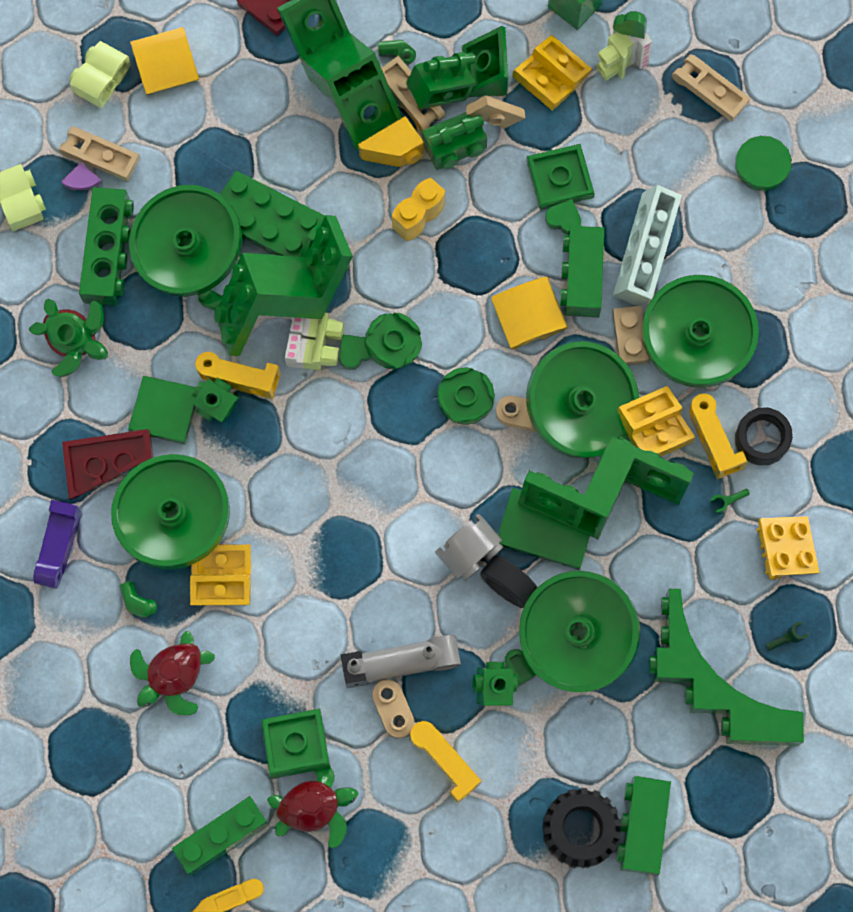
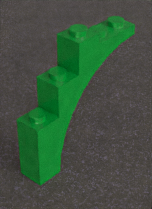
M669 588L666 597H661V615H666V626H661V644H666V648L657 647L654 656H649V674H654V682L690 683V687H685V705H690V713L726 714V718L721 719V735L726 736V744L799 746L804 743L803 712L779 709L757 702L735 690L712 669L701 655L690 635L683 612L681 589Z

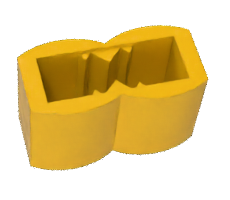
M432 178L420 182L414 189L412 196L401 201L394 209L392 214L393 230L406 241L413 240L420 235L426 222L435 219L444 209L445 189Z

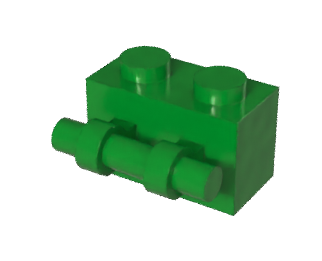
M464 52L454 53L452 57L436 56L430 61L415 65L406 81V85L419 108L425 109L466 101L476 84L467 68V65L475 63V55L473 53L465 54Z
M465 112L422 131L424 147L436 170L443 167L445 169L451 168L459 160L466 157H477L487 149V135L482 128L484 121L480 114L471 117Z

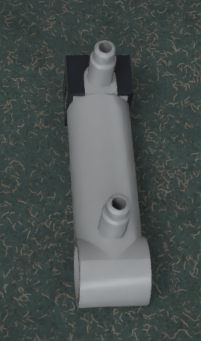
M455 635L434 637L425 642L366 653L357 651L340 655L347 688L367 685V682L426 671H444L461 666Z

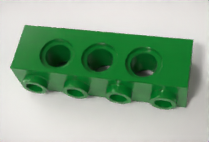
M92 187L79 295L85 304L97 301L101 305L117 306L118 297L123 296L124 280L121 279L122 270L127 268V253H124L125 243H129L131 232L130 226H127L128 217H132L134 212V201L130 200L126 189ZM109 217H117L114 223H105ZM106 243L114 244L110 250H101ZM102 270H111L108 276L98 277Z

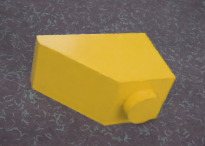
M406 116L358 144L359 156L362 160L395 167H402L407 163L409 165L414 164L424 154V142Z

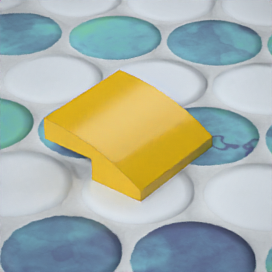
M184 27L131 41L146 95L199 80Z
M550 35L534 48L532 55L514 69L512 77L553 111L587 78L592 68L557 38Z
M547 276L520 284L491 297L509 346L513 350L539 338L544 340L568 329Z
M668 386L618 407L620 418L632 444L644 451L650 450L662 457L693 443L695 439L693 432L681 416L682 406Z
M218 544L208 556L191 565L190 605H250L251 544Z

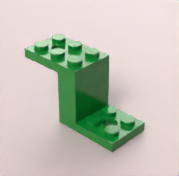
M291 0L277 8L308 79L333 100L350 141L356 150H359V143L402 118L375 52L349 32L336 0ZM313 14H319V22L313 27H308L309 17ZM368 106H374L373 115L364 118V110Z
M325 215L321 226L316 230L313 243L307 249L305 257L255 253L241 254L238 263L233 267L232 277L224 288L220 304L216 306L214 311V320L218 323L221 339L226 345L229 356L241 355L259 315L309 319L323 318L353 258L336 216Z
M612 436L584 495L570 485H561L552 481L546 474L529 471L524 480L518 504L599 540L625 482L679 505L694 472L689 471L683 464L671 463L662 459L660 455L653 451H644L635 447L626 439H617Z

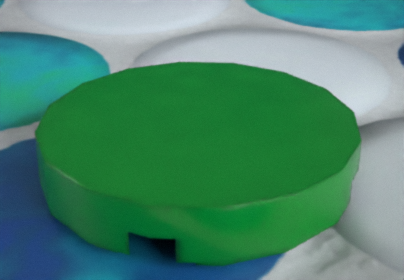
M760 135L748 139L741 145L735 158V170L739 179L754 190L768 191L779 187L791 171L792 158L788 148L781 141L771 136Z
M402 313L381 314L371 322L365 333V347L368 355L376 364L386 369H401L410 365L418 357L422 348L421 332L416 323Z
M469 367L454 369L446 374L437 392L438 405L444 416L452 422L462 425L475 424L486 418L492 410L495 398L493 384L487 375Z

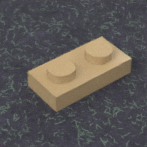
M634 306L613 309L612 316L618 355L627 365L647 364L649 357L642 340V307Z

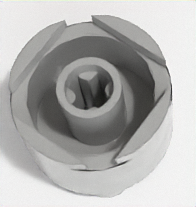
M480 514L474 518L477 522L476 524L470 520L446 541L444 545L445 551L440 547L435 551L436 555L457 579L463 577L466 581L481 568L478 562L482 558L489 561L503 548L500 544L503 540Z

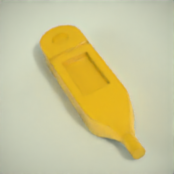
M258 879L247 880L242 884L235 885L203 899L192 912L229 911L248 901L250 902L261 897L264 893V885Z

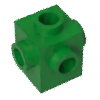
M217 377L215 382L207 379L205 383L201 381L192 394L195 397L192 404L198 407L196 413L211 421L214 417L220 422H226L240 397L230 392L231 385ZM213 394L217 396L216 404H212L211 397Z
M486 662V667H477V674H474L472 678L473 692L477 693L476 704L483 706L513 705V692L517 691L518 686L517 676L513 674V669L504 667V662Z

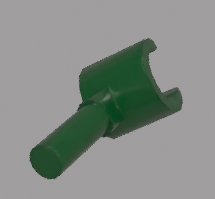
M796 622L788 629L786 634L767 643V649L770 651L790 641L793 643L801 642L809 633L798 636L795 633V629L801 626L803 622Z

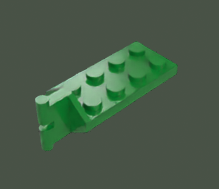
M235 171L220 193L233 208L239 219L242 238L275 255L305 257L307 249L313 243L316 230L321 226L325 215L238 171Z

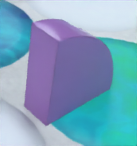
M80 162L66 176L62 184L72 191L92 190V187L100 186L102 181Z

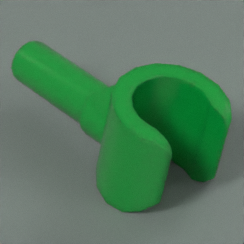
M746 488L727 497L718 494L712 497L710 504L717 500L723 501L724 507L715 511L716 514H723L726 512L728 505L750 495Z

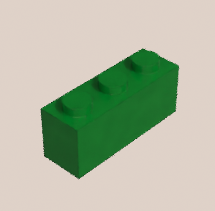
M570 226L569 235L563 236V252L568 253L567 262H562L561 279H567L566 289H561L560 306H565V316L599 318L602 305L604 227Z
M634 776L631 783L626 782L624 801H629L628 813H622L620 831L625 832L624 844H618L616 862L621 863L620 870L653 876L660 874L671 781Z
M249 796L172 847V850L187 874L194 876L267 827L269 823L253 798Z

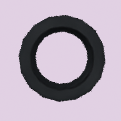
M769 407L756 408L749 411L741 419L735 433V445L738 451H743L746 460L756 465H771L778 462L787 453L793 439L792 427L788 419L780 411ZM765 420L775 425L781 436L779 446L769 453H762L753 449L747 441V430L752 423Z
M498 555L493 556L480 572L481 578L492 590L519 608H524L531 594L538 588L534 581L521 569Z

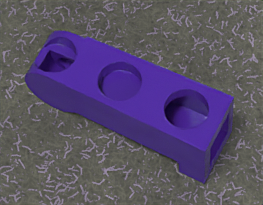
M51 499L48 510L50 515L40 555L34 569L33 582L34 584L57 589L66 569L82 511L77 505Z

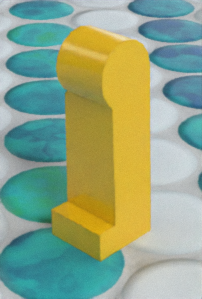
M207 351L201 353L195 360L196 370L204 381L211 379L215 382L218 377L231 385L232 389L272 400L274 398L281 376L279 366L267 362L265 370L219 359L215 353Z
M698 394L692 400L689 415L716 478L720 479L744 470L747 463L743 451L734 454L715 412L717 407L715 399L709 394Z
M421 721L412 727L410 736L413 746L417 749L425 750L455 785L450 795L457 803H460L481 784L480 778L430 722Z

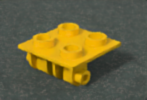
M808 516L759 518V527L756 528V531L759 533L762 544L760 549H765V553H762L761 556L767 559L764 561L766 567L765 575H769V580L780 579L781 576L820 573Z

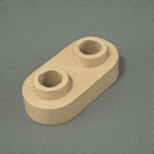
M505 396L499 400L496 406V417L501 424L536 432L528 415L526 398ZM511 405L516 408V411L508 413L505 408Z
M393 680L378 682L373 689L372 697L386 732L391 737L397 739L409 736L414 726V718L401 687ZM389 689L393 692V696L391 699L386 700L381 696L382 692ZM402 717L405 720V724L402 727H396L393 724L395 718Z

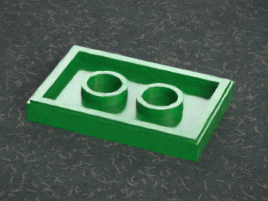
M512 488L498 533L503 540L500 543L502 547L580 570L590 536L518 504L521 490Z

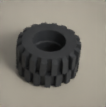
M588 788L568 790L566 793L559 795L546 811L542 824L543 839L549 848L548 851L551 855L557 857V861L560 863L568 864L572 868H589L603 862L617 847L621 836V819H618L617 816L619 812L616 807L613 808L610 804L611 800L607 796L604 798L600 795L601 792L596 790L588 791ZM583 810L591 813L597 819L600 832L593 844L579 847L569 842L565 837L563 825L570 813Z

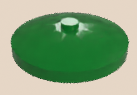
M198 185L171 187L151 198L137 214L129 238L130 256L140 276L156 290L178 297L198 295L220 284L232 271L242 247L241 225L233 208L220 194Z
M709 275L684 276L663 286L650 301L642 323L644 348L653 365L672 381L696 388L718 386L740 374L750 362L759 337L757 316L747 297L731 283Z
M579 341L555 348L538 362L528 381L526 405L532 426L548 446L566 456L593 458L604 454L612 436L617 439H627L628 434L620 418L618 407L638 399L639 391L633 373L619 355L603 345Z
M179 454L157 456L142 462L132 469L119 484L111 507L113 530L122 547L138 562L157 569L187 567L208 556L222 540L230 518L229 497L217 473L204 462Z
M569 571L553 576L543 582L527 600L519 624L520 645L531 669L549 685L569 692H591L609 686L628 670L639 647L640 621L631 598L617 583L593 572Z

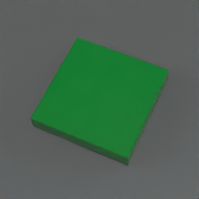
M581 144L526 156V162L540 210L551 208L571 199L574 202L594 198L595 193Z
M143 375L128 427L129 432L149 429L151 437L185 444L196 407L192 404L195 400L192 394L196 387Z
M320 708L261 720L271 779L331 768Z

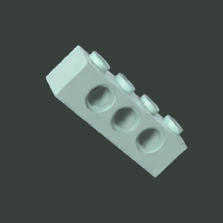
M655 185L642 193L613 292L614 297L636 306L652 300L682 195L660 185Z

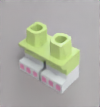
M618 32L608 37V46L598 52L600 63L597 64V70L605 81L616 74L622 80L627 67L635 63L641 69L649 64L652 40L647 33L644 39L623 35Z
M325 313L322 319L292 317L285 354L287 367L321 370L322 365L337 366L339 348L326 346L327 338L342 340L344 323L329 319L328 313Z

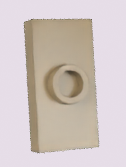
M487 95L466 106L468 116L474 117L480 114L483 121L502 128H507L525 119L524 109Z

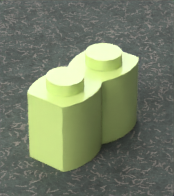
M100 41L95 47L89 48L85 56L86 62L80 68L74 69L70 76V86L74 94L102 108L113 94L116 86L119 85L129 71L131 64L127 55Z
M21 164L0 172V204L12 232L44 220L41 212L46 210L40 194L34 196L31 187L36 186L31 171H24Z

